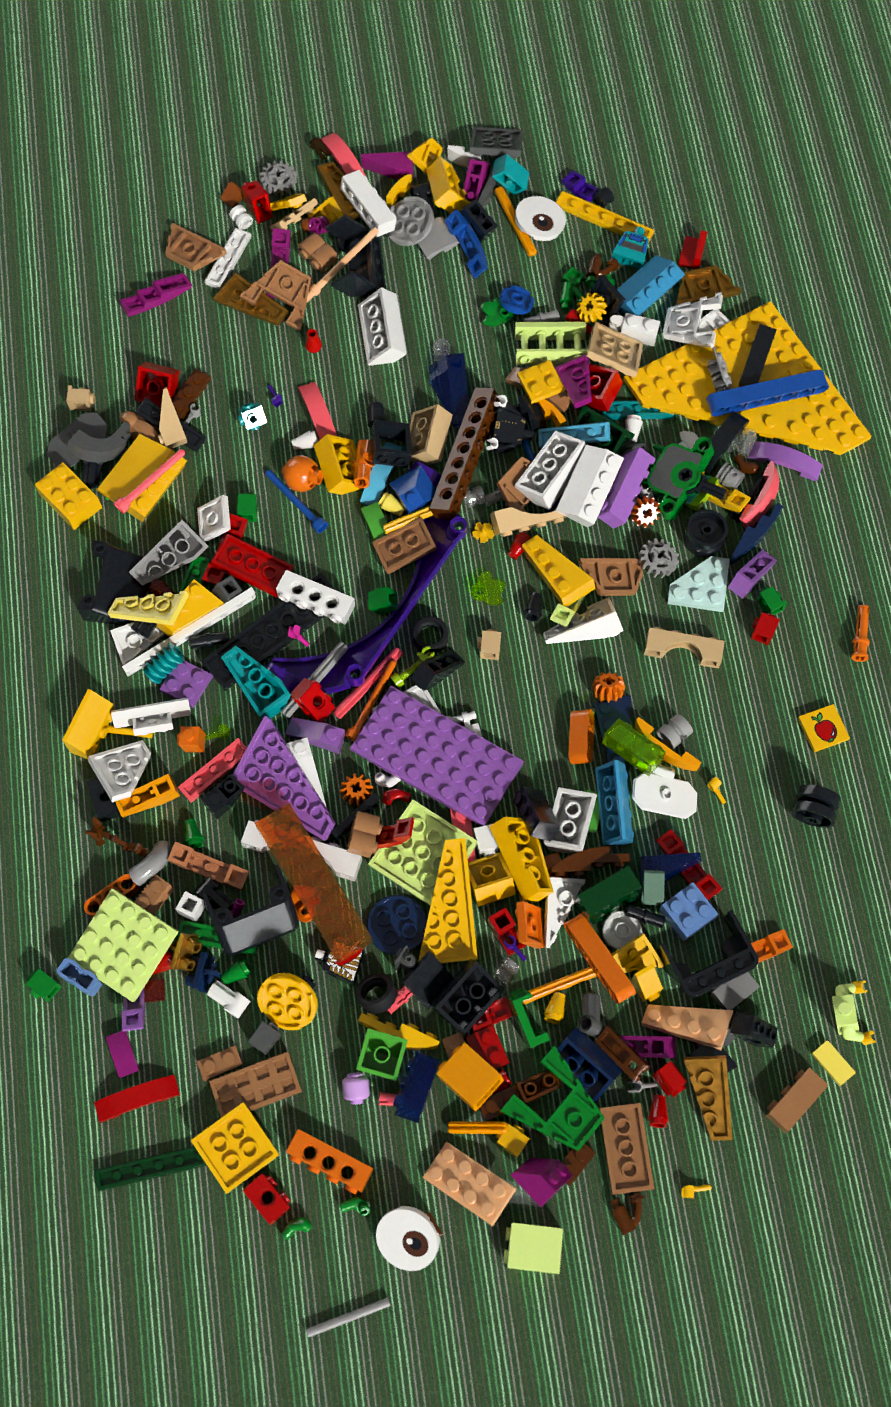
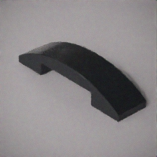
M733 412L723 422L710 439L714 448V454L704 470L705 475L711 476L719 465L718 461L737 435L740 436L750 420Z

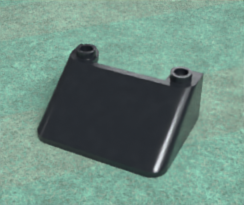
M93 540L92 551L95 556L104 558L96 596L85 595L79 601L77 609L84 621L121 626L135 622L134 620L111 618L107 612L115 598L130 596L146 597L148 583L141 585L129 573L143 557L106 542Z

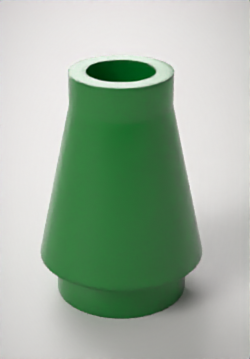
M188 819L184 822L185 845L194 850L199 849L203 846L204 838L195 819Z
M238 959L220 977L223 983L228 985L249 977L252 970L245 959L241 961Z

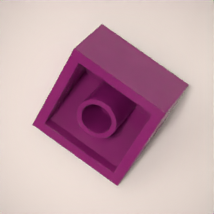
M534 1157L528 1159L511 1174L514 1180L540 1207L549 1201L573 1176L567 1166L557 1159Z

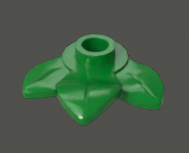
M495 297L494 302L486 301L480 305L482 311L487 315L483 320V324L486 326L495 327L500 323L507 324L513 319L514 313L505 310L501 306L499 297Z

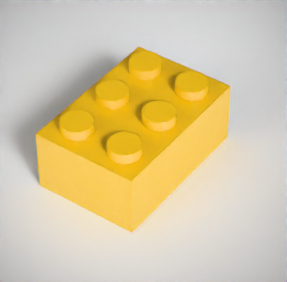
M64 462L34 484L39 495L73 530L77 529L102 508L99 498Z

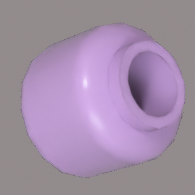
M361 1072L347 1074V1077L342 1080L343 1098L349 1100L351 1104H362L363 1100L370 1096L369 1079L363 1076Z

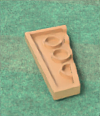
M648 1005L641 1023L644 1027L722 1050L734 1013L733 1010Z

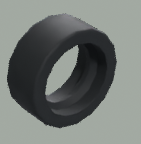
M434 616L421 618L413 628L415 647L422 652L424 647L429 646L431 649L426 653L442 651L448 642V628L446 624ZM434 626L441 631L442 637L438 643L425 644L420 640V631L424 627Z
M383 973L367 975L359 982L355 991L359 1004L364 1011L370 1014L385 1012L391 1008L397 997L396 988L392 980ZM374 987H387L385 994L374 1001L365 999L368 992Z

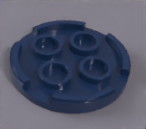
M391 895L378 901L372 908L367 919V931L371 942L377 949L395 956L400 948L404 949L406 945L410 953L422 943L427 919L424 910L417 902L404 895Z

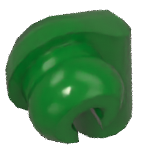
M306 1217L292 1218L280 1235L288 1241L295 1231L309 1232L312 1228V1223Z

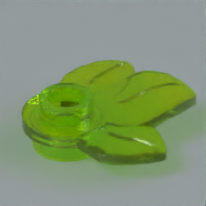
M490 571L484 572L478 576L477 583L472 586L471 596L474 600L484 601L491 606L500 605L503 603V598L500 594L504 591L506 582L492 580ZM477 591H482L483 594H482V595H479V594H477L476 592H477Z

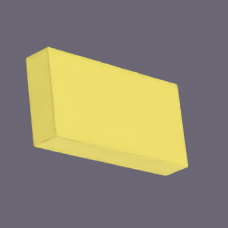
M828 1040L811 1053L839 1087L856 1073Z

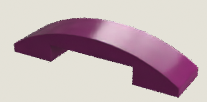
M273 229L270 269L280 260L289 264L291 230ZM267 293V296H269L270 298H275L274 296Z

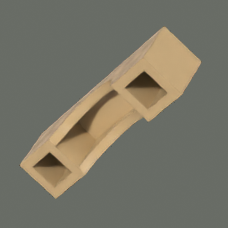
M649 627L644 655L663 658L671 649L685 648L696 655L700 665L719 669L725 641L717 637L706 638L701 637L699 634H684L678 630L667 631L661 627Z

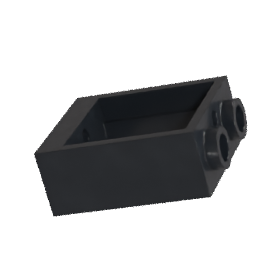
M374 419L370 431L372 464L408 468L412 456L409 424ZM380 439L403 441L404 451L380 448Z

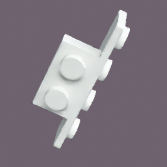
M188 698L111 711L114 728L133 725L134 736L166 732L173 729L172 718L191 715Z

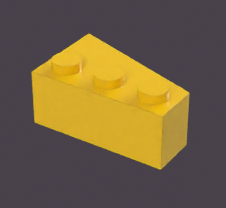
M440 156L426 169L427 179L431 187L430 190L434 198L433 202L437 207H442L450 214L455 210L461 213L462 209L471 203L465 199L466 192L464 189H460L458 185L460 180L449 162Z
M194 579L184 590L187 591L189 597L174 624L157 623L156 627L168 637H171L217 609L224 602Z

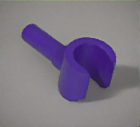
M268 385V389L273 395L271 402L278 408L283 404L282 397L279 393L275 392L272 385Z
M509 935L513 944L508 945L504 941L505 948L513 950L524 962L527 957L517 947L515 937Z

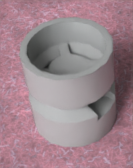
M679 714L674 715L669 720V725L664 724L656 731L659 740L671 750H674L681 744V739L685 740L693 733L689 722Z

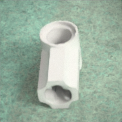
M218 980L213 983L207 993L210 998L222 1005L227 1012L237 1019L250 1003L243 995L237 991H232Z

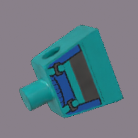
M636 227L634 233L625 231L613 250L612 258L617 259L621 265L640 270L644 266L649 240L648 237L644 236L645 230L642 227Z

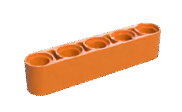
M580 913L565 922L564 928L613 1000L619 1004L636 994L631 981L585 916Z

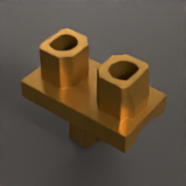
M181 933L177 943H171L169 948L174 953L170 968L173 970H194L196 963L191 957L193 953H198L201 950L202 943L198 941L199 935L196 933Z

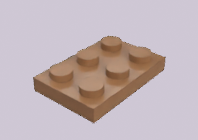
M422 517L372 542L387 574L438 550Z

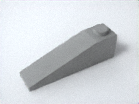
M181 520L129 573L141 585H144L195 560L209 546Z

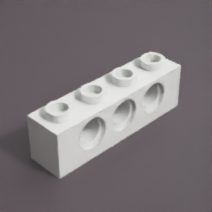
M288 570L284 572L276 588L277 595L282 601L293 602L301 609H310L316 615L329 617L331 621L338 624L341 622L346 625L355 607V599ZM295 590H302L299 594L294 593ZM312 597H319L317 601L311 600ZM336 604V607L329 608L328 605Z

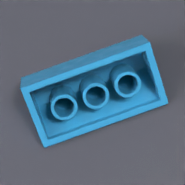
M655 255L617 289L625 298L624 303L619 309L620 313L624 317L626 313L641 316L677 284L685 274L674 261Z
M613 760L595 768L603 846L626 845L633 842L634 836L631 825L632 813L629 806L630 793L627 787L628 774L624 763L619 760Z

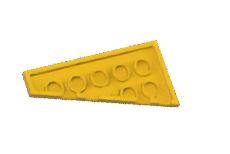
M465 838L445 840L418 962L428 951L440 963L478 959Z

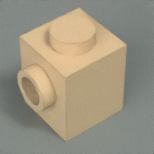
M494 629L482 630V637H478L477 648H481L480 659L499 660L501 632Z

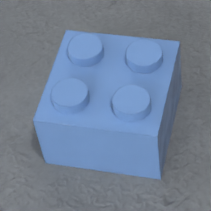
M694 882L662 904L659 909L660 913L666 916V921L683 942L712 922L718 915L717 911Z

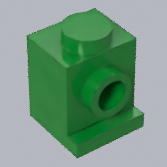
M766 586L759 591L757 602L764 613L775 615L784 611L787 601H782L780 593L773 586Z

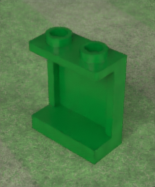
M521 988L511 991V995L506 998L524 1044L533 1048L549 1041V1036L543 1029L532 1030L522 1002L533 997L531 992Z

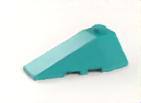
M234 646L221 656L260 718L263 719L264 716H268L272 719L281 712L291 694L279 677L237 646Z

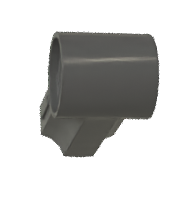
M587 993L583 994L582 1016L579 1018L577 1025L581 1032L592 1037H598L605 1026L603 1021L600 1020V995Z

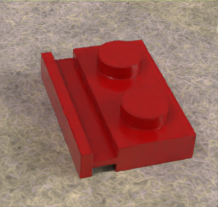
M493 1025L466 1036L469 1047L495 1070L510 1064Z

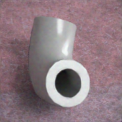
M165 840L156 842L151 852L142 861L129 869L132 881L136 885L141 886L154 877L167 864V859L173 848L172 845Z

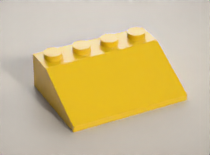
M139 434L97 488V491L113 502L118 498L126 497L176 452ZM182 457L130 503L131 505L127 512L143 523L183 470L187 460Z

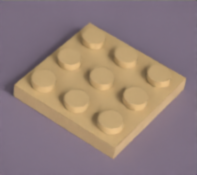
M595 322L586 356L593 361H598L609 368H614L627 376L630 375L635 378L639 369L643 342Z

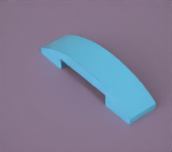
M386 442L383 446L385 449L403 451V447ZM375 464L372 467L370 485L366 489L364 488L360 504L368 506L376 502L379 503L384 495V488L394 466Z

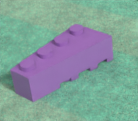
M641 447L621 456L624 460L598 515L599 519L613 529L626 523L635 504L633 499L637 497L642 489L640 484L643 478L646 479L648 477L649 471L647 469L656 460V458Z

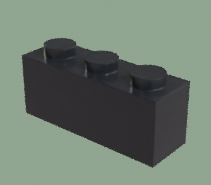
M522 785L513 801L530 836L551 842L560 825L543 791Z

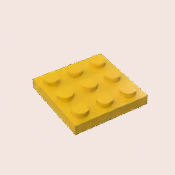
M245 1102L238 1105L191 1140L226 1194L280 1155Z

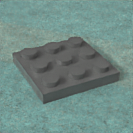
M473 127L470 154L475 156L490 155L492 157L508 154L512 158L521 157L523 130Z

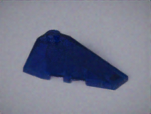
M464 353L446 354L429 366L430 384L435 389L444 409L452 414V425L461 426L469 405Z

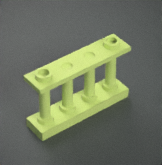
M515 322V340H521V349L516 351V365H537L551 360L553 365H562L587 354L588 349H582L581 340H585L586 322ZM528 340H539V349H528ZM546 340H556L557 349H546ZM563 340H574V349H564Z

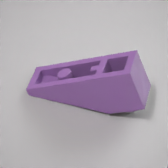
M762 549L737 572L728 588L743 599L777 560Z
M293 717L285 733V736L297 740L308 738L309 744L336 754L340 753L346 738L344 729L327 723Z

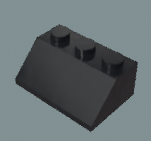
M470 959L429 1005L457 1031L465 1035L505 989L477 961Z

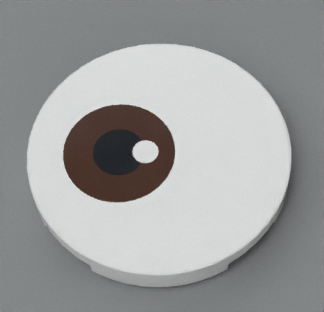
M527 197L518 204L515 211V222L522 232L534 237L535 240H553L558 237L565 227L566 217L562 208L551 199L545 197Z
M400 1206V1208L386 1213L380 1220L376 1230L377 1245L384 1258L395 1267L407 1271H416L428 1266L435 1258L440 1245L439 1233H437L434 1225L429 1220L430 1217L421 1210L409 1206Z

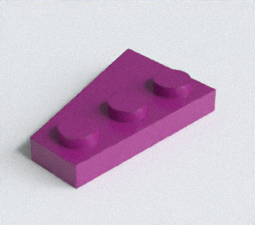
M586 354L555 367L575 409L592 402L589 357Z

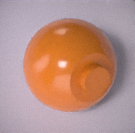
M299 455L292 457L282 468V475L286 485L297 492L309 491L315 485H320L323 480V472L319 470L315 461L307 456Z

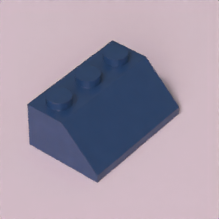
M577 1027L558 1047L557 1051L565 1059L571 1071L578 1078L594 1103L623 1071L597 1044Z

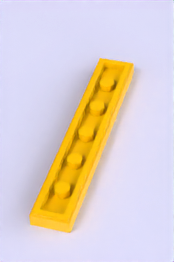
M564 191L560 193L555 202L563 211L623 236L625 231L634 233L636 227H642L645 230L644 236L649 238V243L654 234V230Z

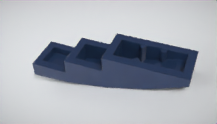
M777 503L770 517L762 514L755 529L750 526L747 527L731 557L730 564L733 565L762 541L778 519L784 507L783 505Z

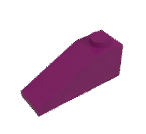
M411 151L361 154L362 168L395 180H400L407 174H411L413 179V162L407 157Z
M473 159L469 161L464 185L466 192L464 197L468 202H472L475 199L479 200L490 170L487 162Z
M621 1036L641 1057L676 1058V1037Z

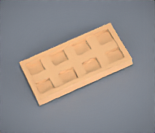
M448 1142L445 1143L423 1176L430 1184L492 1227L516 1191L515 1187Z

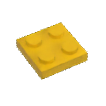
M551 360L517 372V377L531 404L565 391V387Z

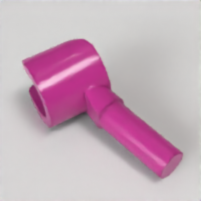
M294 625V628L289 626L288 636L298 639L308 647L309 643L300 635L301 627L298 625Z

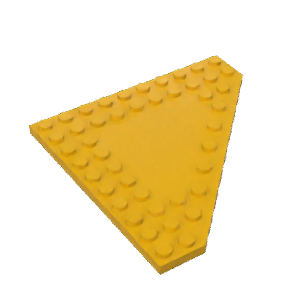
M771 301L713 330L716 333L714 347L717 353L721 352L726 362L727 372L733 383L730 386L731 389L741 387L738 385L760 324L777 330L758 383L822 370ZM686 344L639 368L635 378L630 375H626L623 378V381L643 408L649 409L651 407L659 409L660 412L684 415V418L699 421V419L709 421V424L721 426L732 414L712 416L706 401L708 395L716 392L707 366L709 360H717L713 348ZM825 373L829 388L823 393L736 412L750 420L742 432L748 433L750 431L771 439L775 437L791 444L808 445V448L820 451L834 452L833 454L842 455L871 438L870 433Z

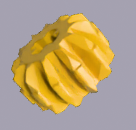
M587 293V298L581 296L583 301L577 303L579 306L577 309V313L580 314L579 318L585 320L586 323H595L597 319L602 320L601 315L606 314L604 309L607 307L604 298L597 293L593 295Z

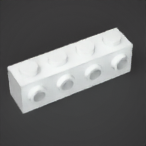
M360 170L342 176L340 189L370 229L374 227L378 229L379 233L376 237L393 231L396 216L387 207L386 202L378 195L376 189L368 182L367 177Z

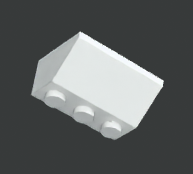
M558 788L552 811L560 827L551 842L544 840L548 850L567 854L583 851L597 794Z

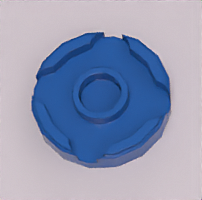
M519 286L505 287L499 297L500 304L505 310L518 315L529 313L534 305V298L530 296V292Z

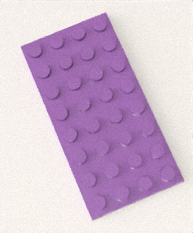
M390 686L350 748V751L481 827L486 826L524 764L523 760L393 686Z

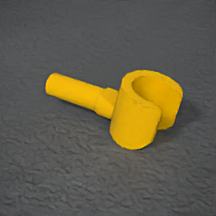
M714 777L708 782L707 787L717 795L721 804H724L726 801L718 789L722 783L717 777Z
M711 1185L683 1186L682 1197L694 1198V1192L711 1190Z

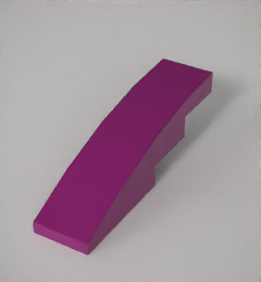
M185 273L153 281L151 287L137 290L135 296L121 299L120 306L127 317L155 308L192 288V284Z

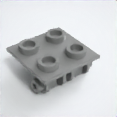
M713 347L717 360H709L707 366L715 391L731 389L730 386L733 383L730 375H728L726 362L721 352L717 353L715 347Z

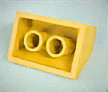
M327 434L314 445L328 492L342 495L364 489L354 486L352 462L356 460L357 454L354 440Z
M90 689L87 690L62 739L70 753L88 759V756L99 752V744L108 733V728L106 727L110 722H113L111 711L116 710L113 703Z

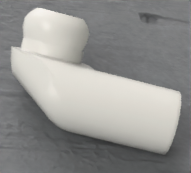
M382 772L376 773L374 777L377 785L388 788L401 781L393 775L387 776Z

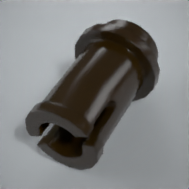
M315 137L310 141L311 148L317 152L322 160L326 159L323 152L327 157L330 155V152L323 145L321 138Z

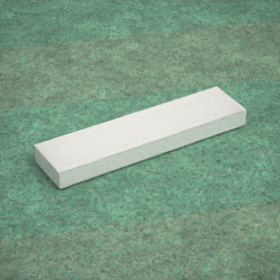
M238 228L234 229L224 247L227 254L216 260L205 280L206 285L219 290L222 289L250 241L251 233Z

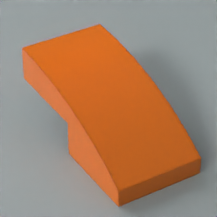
M784 929L751 943L758 956V963L793 948Z

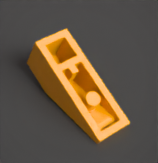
M166 774L134 789L130 797L117 800L115 803L121 817H125L165 804L179 797L180 793L173 778Z

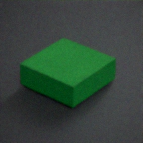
M571 266L562 277L561 282H572L578 288L586 275Z

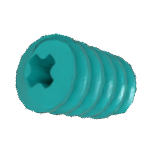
M171 642L168 643L170 649L162 648L165 654L158 652L157 656L159 659L152 657L151 659L154 664L147 662L148 669L143 668L146 676L154 683L160 684L162 679L167 677V674H171L173 669H176L178 664H182L184 661L182 651Z

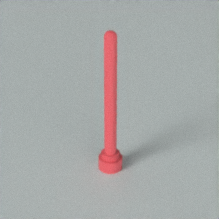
M183 449L178 450L126 497L118 498L114 502L116 508L123 514L129 510L130 503L185 455V451Z

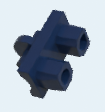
M200 952V955H192L191 957L196 963L194 967L196 972L195 975H187L185 984L199 992L206 993L208 984H212L213 978H220L221 973L215 971L217 966L214 963L215 957L208 955L206 952Z

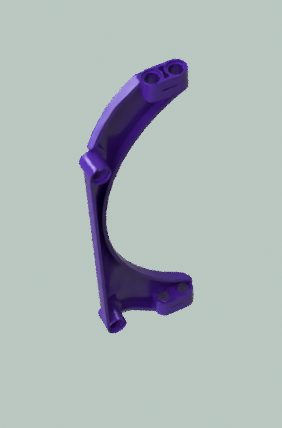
M414 461L407 473L421 465L433 486L437 489L441 475L423 463ZM458 514L452 520L436 519L433 515L423 519L438 550L418 559L414 576L398 604V610L392 611L378 627L366 636L347 646L348 650L319 683L322 686L321 690L323 692L331 694L350 689L351 686L358 687L364 683L367 673L459 541L466 536L467 522L463 517H460ZM462 527L461 530H456L455 528ZM331 652L304 658L274 657L266 668L279 677L291 693L304 678L308 679ZM353 673L360 674L357 678L351 677Z

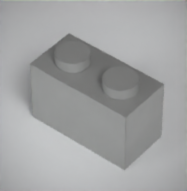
M747 972L713 989L714 991L710 996L721 1010H732L760 986Z

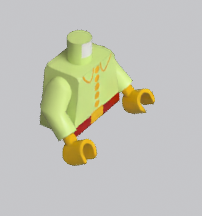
M855 981L849 984L838 985L835 988L836 995L832 996L838 1034L842 1035L846 1040L862 1042L863 1045L875 1043L876 1040L871 1038V1035L875 1034L874 1031L871 1030L864 1033L859 1031L853 993L867 992V990L863 989V983H866V981Z

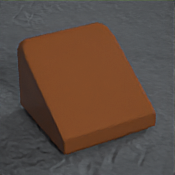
M233 182L227 185L220 197V200L232 208L244 199L242 189Z

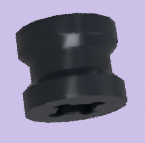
M603 187L600 192H596L593 195V201L597 206L605 208L608 203L614 201V195L608 187Z

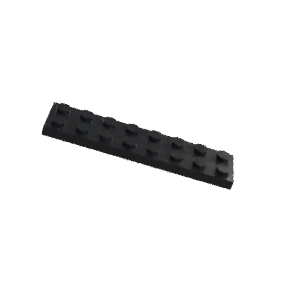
M321 573L311 579L314 582L336 590ZM296 590L294 593L299 594L302 590ZM319 597L311 598L312 601H317L319 599ZM282 601L201 662L223 690L226 691L237 683L221 658L226 652L237 646L262 664L294 640V638L288 636L289 626L293 628L294 625L300 626L301 635L325 616H318L307 608L301 609L293 602ZM329 604L328 607L334 608L336 604Z

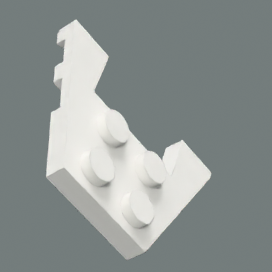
M722 292L716 293L715 297L708 299L707 296L702 297L700 301L692 304L689 301L669 307L663 329L664 339L713 348L716 340L715 331L699 332L703 310L721 309Z

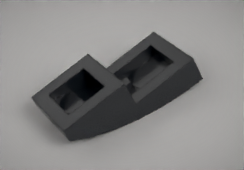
M527 395L518 396L521 414H528L531 430L547 428L538 404H531Z

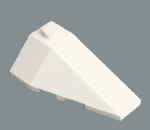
M308 738L287 743L326 807Z

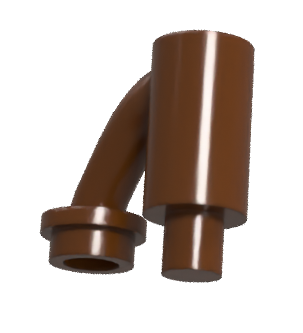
M595 254L590 259L586 277L596 276V279H598L601 275L616 271L619 268V262L617 259L611 258L607 261L606 268L600 270L602 264L601 256Z
M641 1192L629 1197L630 1204L634 1203V1211L631 1218L625 1205L621 1206L618 1198L610 1202L614 1209L611 1213L622 1235L635 1230L640 1222L642 1199L645 1198Z

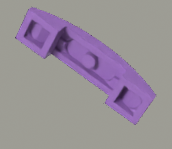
M754 442L748 456L749 459L764 464L766 460L774 461L775 464L801 472L800 476L816 482L823 466L814 458L798 450L768 442Z
M145 987L135 1002H131L123 996L122 1031L144 1029Z

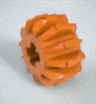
M643 495L642 501L636 498L637 503L634 504V509L631 510L630 514L632 515L631 520L636 521L637 526L643 525L647 527L648 522L654 525L653 520H659L656 514L661 513L658 508L660 504L657 501L654 502L655 499L653 497L647 498L646 495Z
M601 672L600 676H596L592 684L595 698H599L601 702L607 700L608 703L610 700L616 702L618 698H622L625 690L622 676H618L617 672L614 674L610 672L604 674Z
M354 773L352 779L347 776V782H341L343 788L340 790V794L344 795L343 801L349 800L350 806L356 802L357 807H359L360 801L364 802L372 795L370 791L373 790V786L369 785V778L364 780L363 774L357 778L356 773ZM356 787H359L360 792L358 790L357 793L353 792V788L356 790Z

